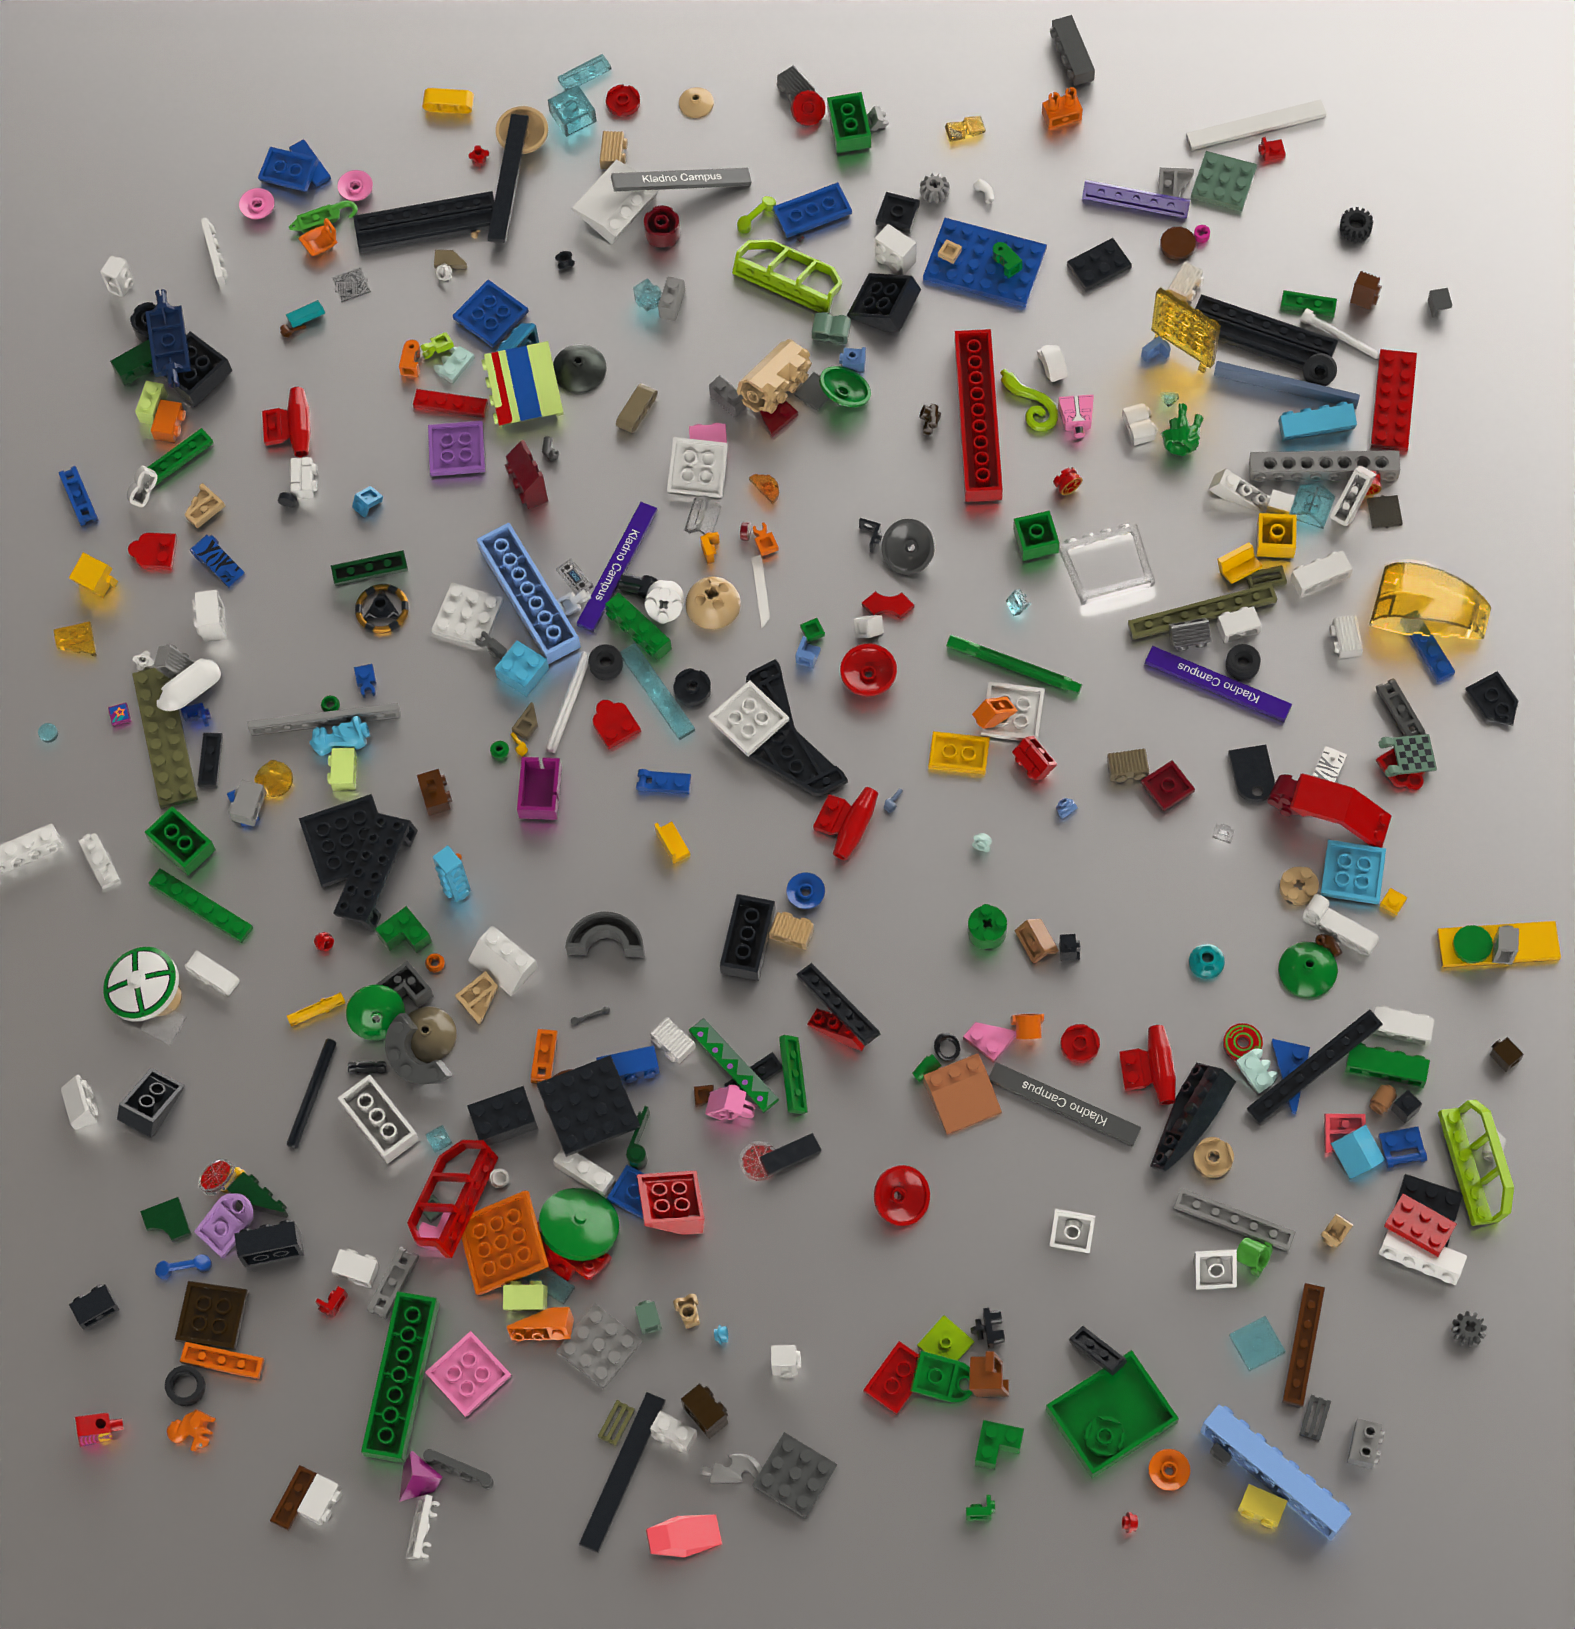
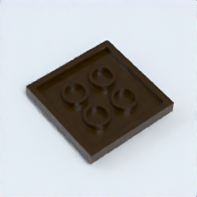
M188 1281L175 1341L236 1350L248 1290Z

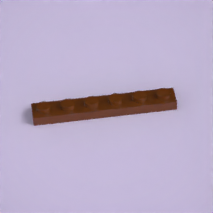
M1308 1283L1304 1284L1282 1403L1299 1407L1304 1405L1325 1287Z

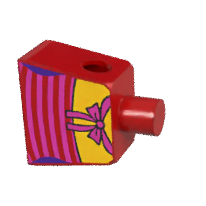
M109 1413L75 1417L80 1447L112 1440V1432L124 1430L122 1418L110 1420Z

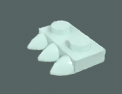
M461 346L449 349L451 356L441 357L444 365H434L435 372L452 384L475 358L474 354Z
M1253 1049L1235 1061L1256 1094H1260L1273 1085L1278 1077V1072L1276 1071L1267 1072L1270 1067V1060H1259L1263 1049Z

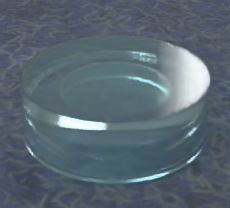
M45 723L40 726L38 735L43 742L51 743L57 739L58 730L55 725Z

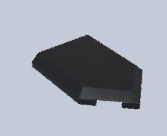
M1498 671L1465 688L1487 720L1513 726L1519 701Z

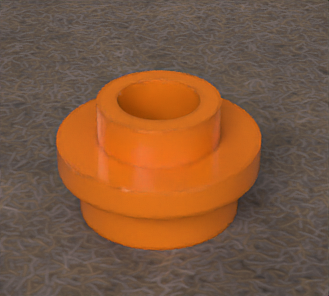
M434 953L426 958L425 965L430 972L436 973L444 968L445 961L440 954ZM434 961L439 962L437 966H432Z

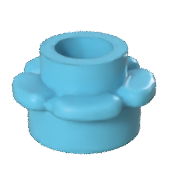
M718 1325V1329H714L715 1341H719L720 1345L728 1342L727 1326Z

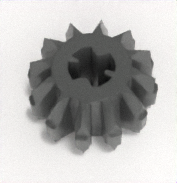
M1466 1311L1465 1315L1459 1313L1457 1315L1458 1319L1453 1320L1452 1324L1454 1327H1452L1451 1332L1457 1333L1454 1336V1340L1462 1339L1461 1345H1464L1467 1341L1469 1347H1472L1473 1342L1480 1344V1338H1485L1486 1334L1483 1331L1487 1329V1326L1481 1325L1484 1318L1476 1319L1477 1313H1474L1473 1316H1470L1469 1311ZM1466 1326H1467V1328H1469V1326H1471V1327L1473 1328V1330H1472V1331L1469 1330V1332H1468V1331L1465 1330V1328H1466Z

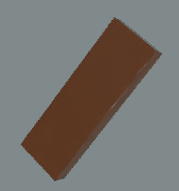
M299 1465L270 1522L288 1531L290 1530L298 1515L297 1509L317 1473Z

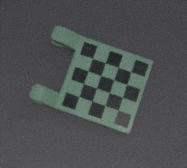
M1429 734L1382 737L1381 741L1378 742L1381 749L1394 747L1397 765H1389L1385 770L1387 777L1437 770Z

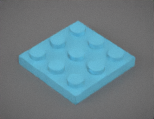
M1328 840L1320 895L1379 905L1386 848Z

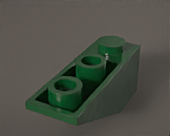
M243 1172L227 1188L229 1193H238L245 1196L250 1201L253 1210L285 1218L289 1216L286 1212V1205L280 1200L276 1202L272 1198V1192L266 1187L262 1189L258 1185V1179L252 1174L248 1176Z

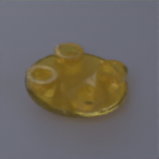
M270 760L258 770L254 780L255 783L264 785L266 790L265 796L275 798L289 791L293 783V774L286 764Z

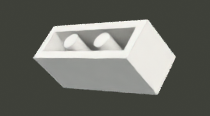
M1361 465L1357 467L1330 518L1344 526H1348L1354 519L1377 474Z
M1342 550L1340 552H1332L1323 559H1315L1306 566L1296 567L1292 571L1290 580L1301 598L1350 578L1353 568Z
M1385 1005L1375 1006L1373 1013L1383 1023V1026L1372 1035L1426 1047L1429 1046L1435 1018H1430L1427 1014H1411L1408 1010H1393Z
M561 1149L553 1160L555 1168L603 1197L607 1196L616 1183L612 1174L579 1153L566 1157L563 1149Z

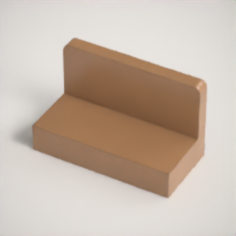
M1041 919L1026 920L1014 930L1032 963L1039 962L1047 954H1054L1059 951Z

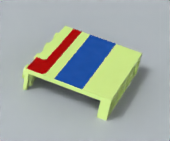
M548 341L484 354L485 359L481 360L483 370L488 372V377L485 380L487 388H491L492 391L489 399L491 406H495L496 413H493L495 424L499 423V428H502V425L545 416L564 415Z

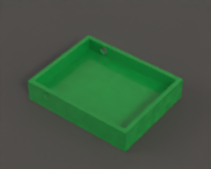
M1132 1350L1123 1355L1127 1363L1113 1376L1106 1370L1101 1369L1046 1405L1047 1413L1091 1478H1094L1177 1424L1179 1420ZM1102 1415L1117 1419L1123 1426L1126 1434L1125 1444L1121 1451L1108 1458L1092 1454L1084 1441V1432L1088 1423Z

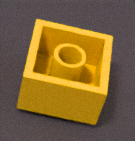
M1259 513L1256 557L1294 558L1296 551L1297 515Z

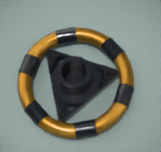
M377 584L367 588L360 594L355 605V615L358 622L365 629L375 633H386L400 627L409 612V602L406 595L398 587L391 584ZM379 591L366 615L363 617V602L368 596ZM384 591L391 592L400 598L401 614L398 613ZM397 619L386 626H376L367 622Z

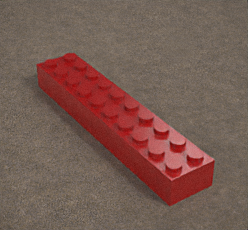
M991 329L955 331L954 344L965 502L1002 500L1003 488Z

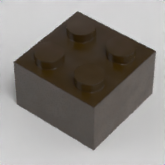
M699 1383L681 1398L683 1409L710 1439L728 1424V1414L726 1413L727 1409L720 1401L718 1403L715 1402L712 1391L707 1386L703 1387Z

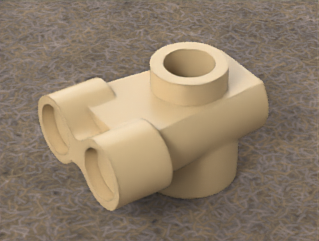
M689 1294L684 1298H677L673 1301L675 1311L680 1313L687 1329L700 1324L697 1311L699 1302L696 1294Z

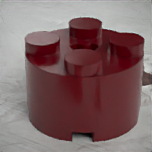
M655 206L652 208L653 210L649 213L647 212L644 216L646 239L651 246L672 247L680 237L679 216L669 206Z
M1283 774L1276 780L1267 802L1279 809L1283 816L1299 815L1290 808L1298 781L1292 779V775Z

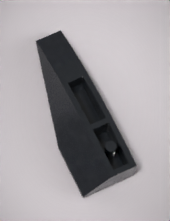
M1196 1062L1191 1069L1189 1076L1176 1096L1175 1103L1150 1166L1152 1168L1166 1172L1190 1150L1207 1130L1236 1083L1222 1068Z

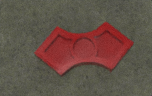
M875 591L862 602V606L871 615L892 614L899 619L914 608V604L902 592L896 596L888 597L880 595Z

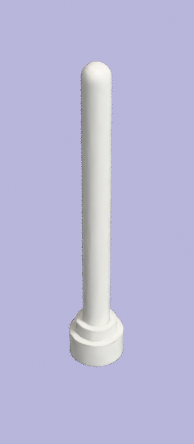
M1307 308L1302 314L1300 321L1304 324L1308 323L1311 325L1312 323L1374 359L1379 358L1380 354L1377 351L1316 318V315Z

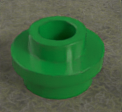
M329 695L323 698L321 708L324 712L336 711L340 708V702L335 696Z
M504 741L494 742L490 747L491 755L496 759H504L509 754L508 744ZM499 747L503 748L501 751L496 750Z

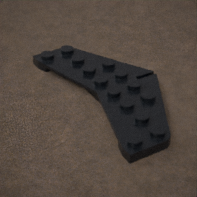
M774 659L750 671L746 676V683L751 681L789 717V721L747 757L817 797L823 796L848 783L844 772L837 766H834L794 727L782 671L778 661Z

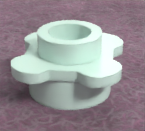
M984 833L974 835L972 846L980 851L989 852L991 849L989 846L992 843L991 838Z

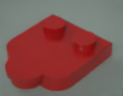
M144 533L139 537V540L130 543L128 552L132 557L136 558L141 568L173 570L177 535L171 533Z
M602 700L597 704V713L593 717V726L608 750L641 732V728L625 704L620 702L613 704L610 700Z
M1394 748L1376 759L1377 764L1384 773L1389 765H1397ZM1425 772L1399 774L1388 778L1398 788L1407 787L1409 790L1416 791L1424 783L1422 775Z

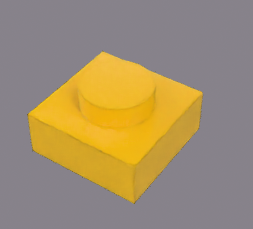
M1390 888L1380 906L1397 915L1406 902L1407 897Z

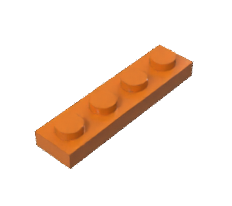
M185 1342L180 1358L182 1364L254 1379H260L265 1361L261 1357Z

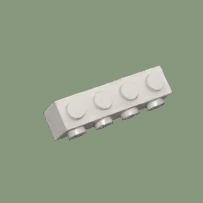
M51 823L1 844L0 875L64 848L54 825Z
M1389 1229L1385 1234L1378 1253L1386 1259L1397 1261L1406 1267L1417 1269L1426 1275L1434 1276L1456 1285L1467 1258V1255L1444 1247L1439 1257Z

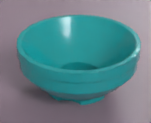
M1212 944L1197 946L1189 957L1191 971L1203 979L1217 977L1225 965L1222 951ZM1210 953L1214 959L1211 962H1205L1202 959V955Z

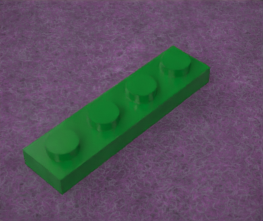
M202 428L147 467L154 470L157 474L156 485L214 444L213 440Z
M782 1035L779 1037L788 1112L805 1114L808 1112L799 1037Z

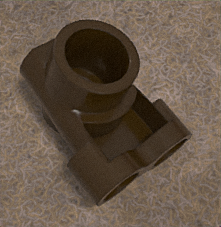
M924 404L920 411L919 418L925 420L923 425L924 435H932L933 429L937 428L941 412L938 411L939 406L936 404H931L930 406Z

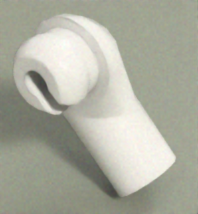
M984 180L975 182L974 189L978 192L981 190L984 192L985 202H994L992 187Z

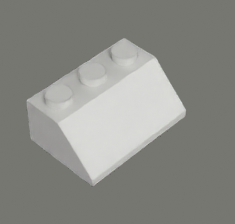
M493 925L479 938L468 959L482 973L486 971L493 981L511 996L537 970L535 959Z

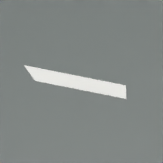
M760 554L751 559L762 629L770 619L763 562Z

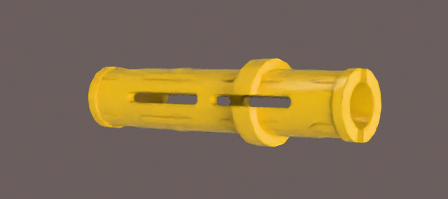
M339 992L326 999L322 998L320 999L321 1001L287 1015L291 1027L324 1012L329 1013L331 1009L345 1004L342 993Z

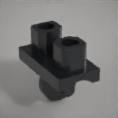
M983 1308L984 1325H982L981 1319H976V1326L971 1327L970 1330L972 1334H977L978 1340H983V1333L986 1332L988 1349H993L995 1344L1005 1342L1004 1330H992V1325L1002 1323L1001 1311H990L989 1308Z

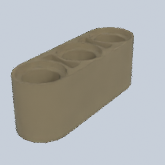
M640 383L616 420V426L633 434L656 400L658 391Z

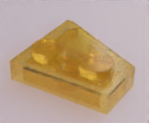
M90 621L54 629L55 642L58 649L71 650L75 653L84 652L89 653L91 656H97Z

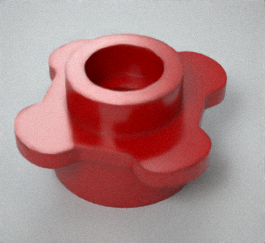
M476 145L474 150L468 154V157L473 159L475 163L482 164L486 161L487 156H489V151L482 149L480 145Z

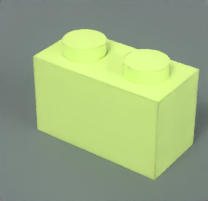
M146 380L135 410L139 422L153 424L160 399L166 400L168 395L164 384Z
M332 748V753L328 756V765L331 767V773L327 774L328 784H331L333 791L356 790L357 753L355 748Z
M511 1281L510 1285H503V1310L543 1311L547 1309L548 1286L542 1285V1281H530L529 1285H522V1281Z

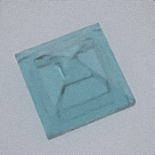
M1161 392L1160 398L1169 408L1179 399V394L1177 392Z

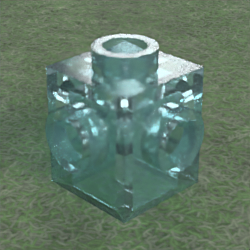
M648 278L633 287L635 301L639 307L649 311L658 306L662 294L661 290L657 285L654 286Z

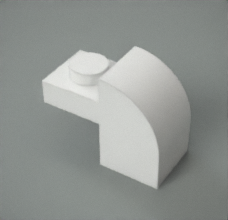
M1047 345L1037 350L1038 358L1044 364L1046 377L1051 382L1068 377L1064 356L1058 345Z

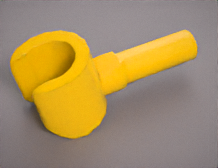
M512 732L510 735L518 745L515 751L523 757L528 752V748Z

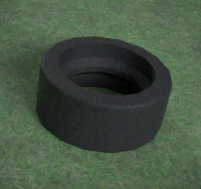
M181 1365L174 1368L167 1375L165 1391L175 1404L191 1406L203 1397L206 1383L196 1368L189 1365ZM184 1374L193 1376L197 1382L195 1392L188 1397L177 1396L173 1389L175 1380Z

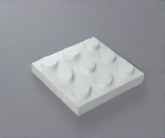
M673 437L667 492L722 498L729 443Z
M451 582L431 631L433 634L480 647L476 645L475 639L485 640L481 635L482 631H485L490 636L504 599L497 595Z
M749 681L709 716V720L746 756H750L789 721V717Z
M988 681L986 699L1008 697L1018 711L995 727L982 728L981 736L1017 741L1034 736L1038 740L1045 688Z

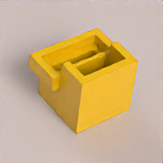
M84 552L69 576V579L79 586L103 598L110 585L116 587L118 580L109 575L113 568Z

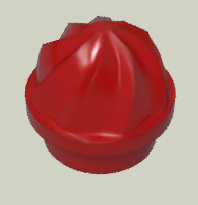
M322 932L315 936L314 944L320 951H329L334 945V939L328 932Z

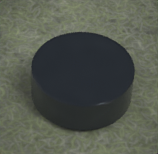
M282 492L279 494L277 501L285 507H295L297 498L293 494Z

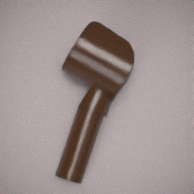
M284 324L280 327V333L283 337L289 338L295 331L306 329V325L303 324L290 328L287 324Z

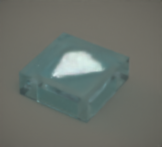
M443 1125L425 1134L435 1153L452 1144Z

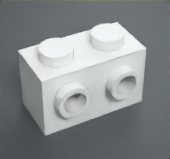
M111 255L102 268L101 275L108 291L124 297L128 289L133 286L134 279L127 261L122 257L117 258Z
M771 1345L773 1376L781 1375V1378H792L793 1375H797V1368H801L800 1351H796V1345Z
M662 1411L658 1413L650 1428L653 1438L660 1442H668L673 1449L679 1452L684 1451L688 1453L698 1436L696 1429Z

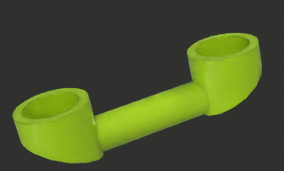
M764 196L762 203L752 212L739 218L737 222L738 231L742 234L749 233L752 228L751 221L763 210L767 212L773 211V206H776V200L773 197Z

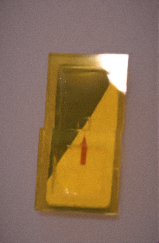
M981 116L965 117L962 122H949L945 125L950 141L974 137L986 131Z

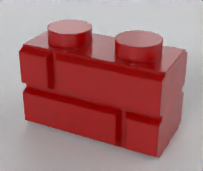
M1034 736L1024 738L1012 751L1015 755V761L1019 765L1024 766L1027 770V775L1035 781L1046 778L1050 771L1057 766L1054 759Z

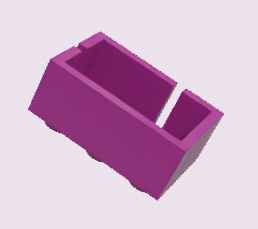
M522 757L517 803L519 819L557 820L562 772L560 758H543L544 769H541L539 757Z

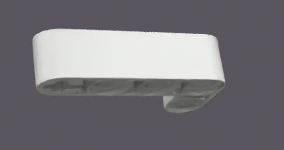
M1315 894L1304 911V922L1326 935L1333 936L1337 941L1353 950L1369 956L1379 941L1378 935L1328 908L1329 901L1325 897Z

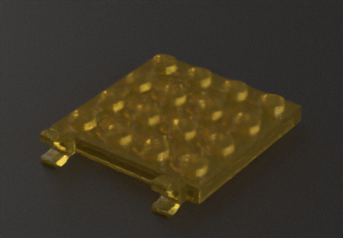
M1160 287L1155 295L1151 331L1156 333L1154 339L1160 336L1200 362L1198 370L1205 373L1207 367L1211 369L1215 364L1221 326L1217 321L1203 315L1200 310H1195L1189 306L1186 301L1178 299L1170 291Z

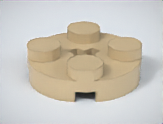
M1308 867L1288 869L1283 873L1279 884L1282 897L1286 901L1293 902L1292 904L1298 906L1309 904L1319 889L1318 878L1312 872V869ZM1297 882H1300L1304 886L1302 887V890H1299V888L1294 887V885H1296Z
M1217 1137L1203 1139L1196 1147L1193 1155L1196 1169L1202 1176L1218 1178L1229 1172L1234 1160L1231 1146ZM1210 1153H1214L1215 1156H1219L1216 1162H1213L1212 1160L1208 1159L1210 1157Z

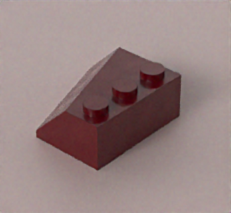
M521 440L505 456L507 464H504L508 475L512 474L513 476L511 481L514 488L520 491L518 496L521 503H525L527 508L530 509L548 502L543 474L539 471L536 461L533 460L527 444L524 440Z

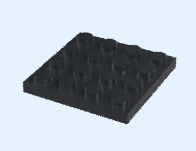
M372 794L299 818L322 888L349 878L375 815L378 813Z
M611 1055L537 1083V1088L566 1157L640 1128L639 1121Z

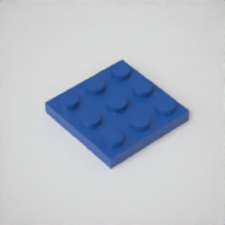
M488 279L452 316L456 322L494 348L529 310L525 305Z

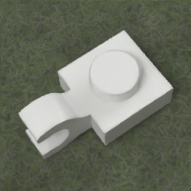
M583 590L577 595L570 592L556 601L566 617H569L581 609L579 604L591 599L588 591L585 592Z

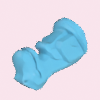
M354 716L351 722L333 726L331 734H328L325 727L314 728L310 745L320 756L330 753L332 748H355V750H358L367 745V737H370L369 728L366 722L362 723L359 716Z

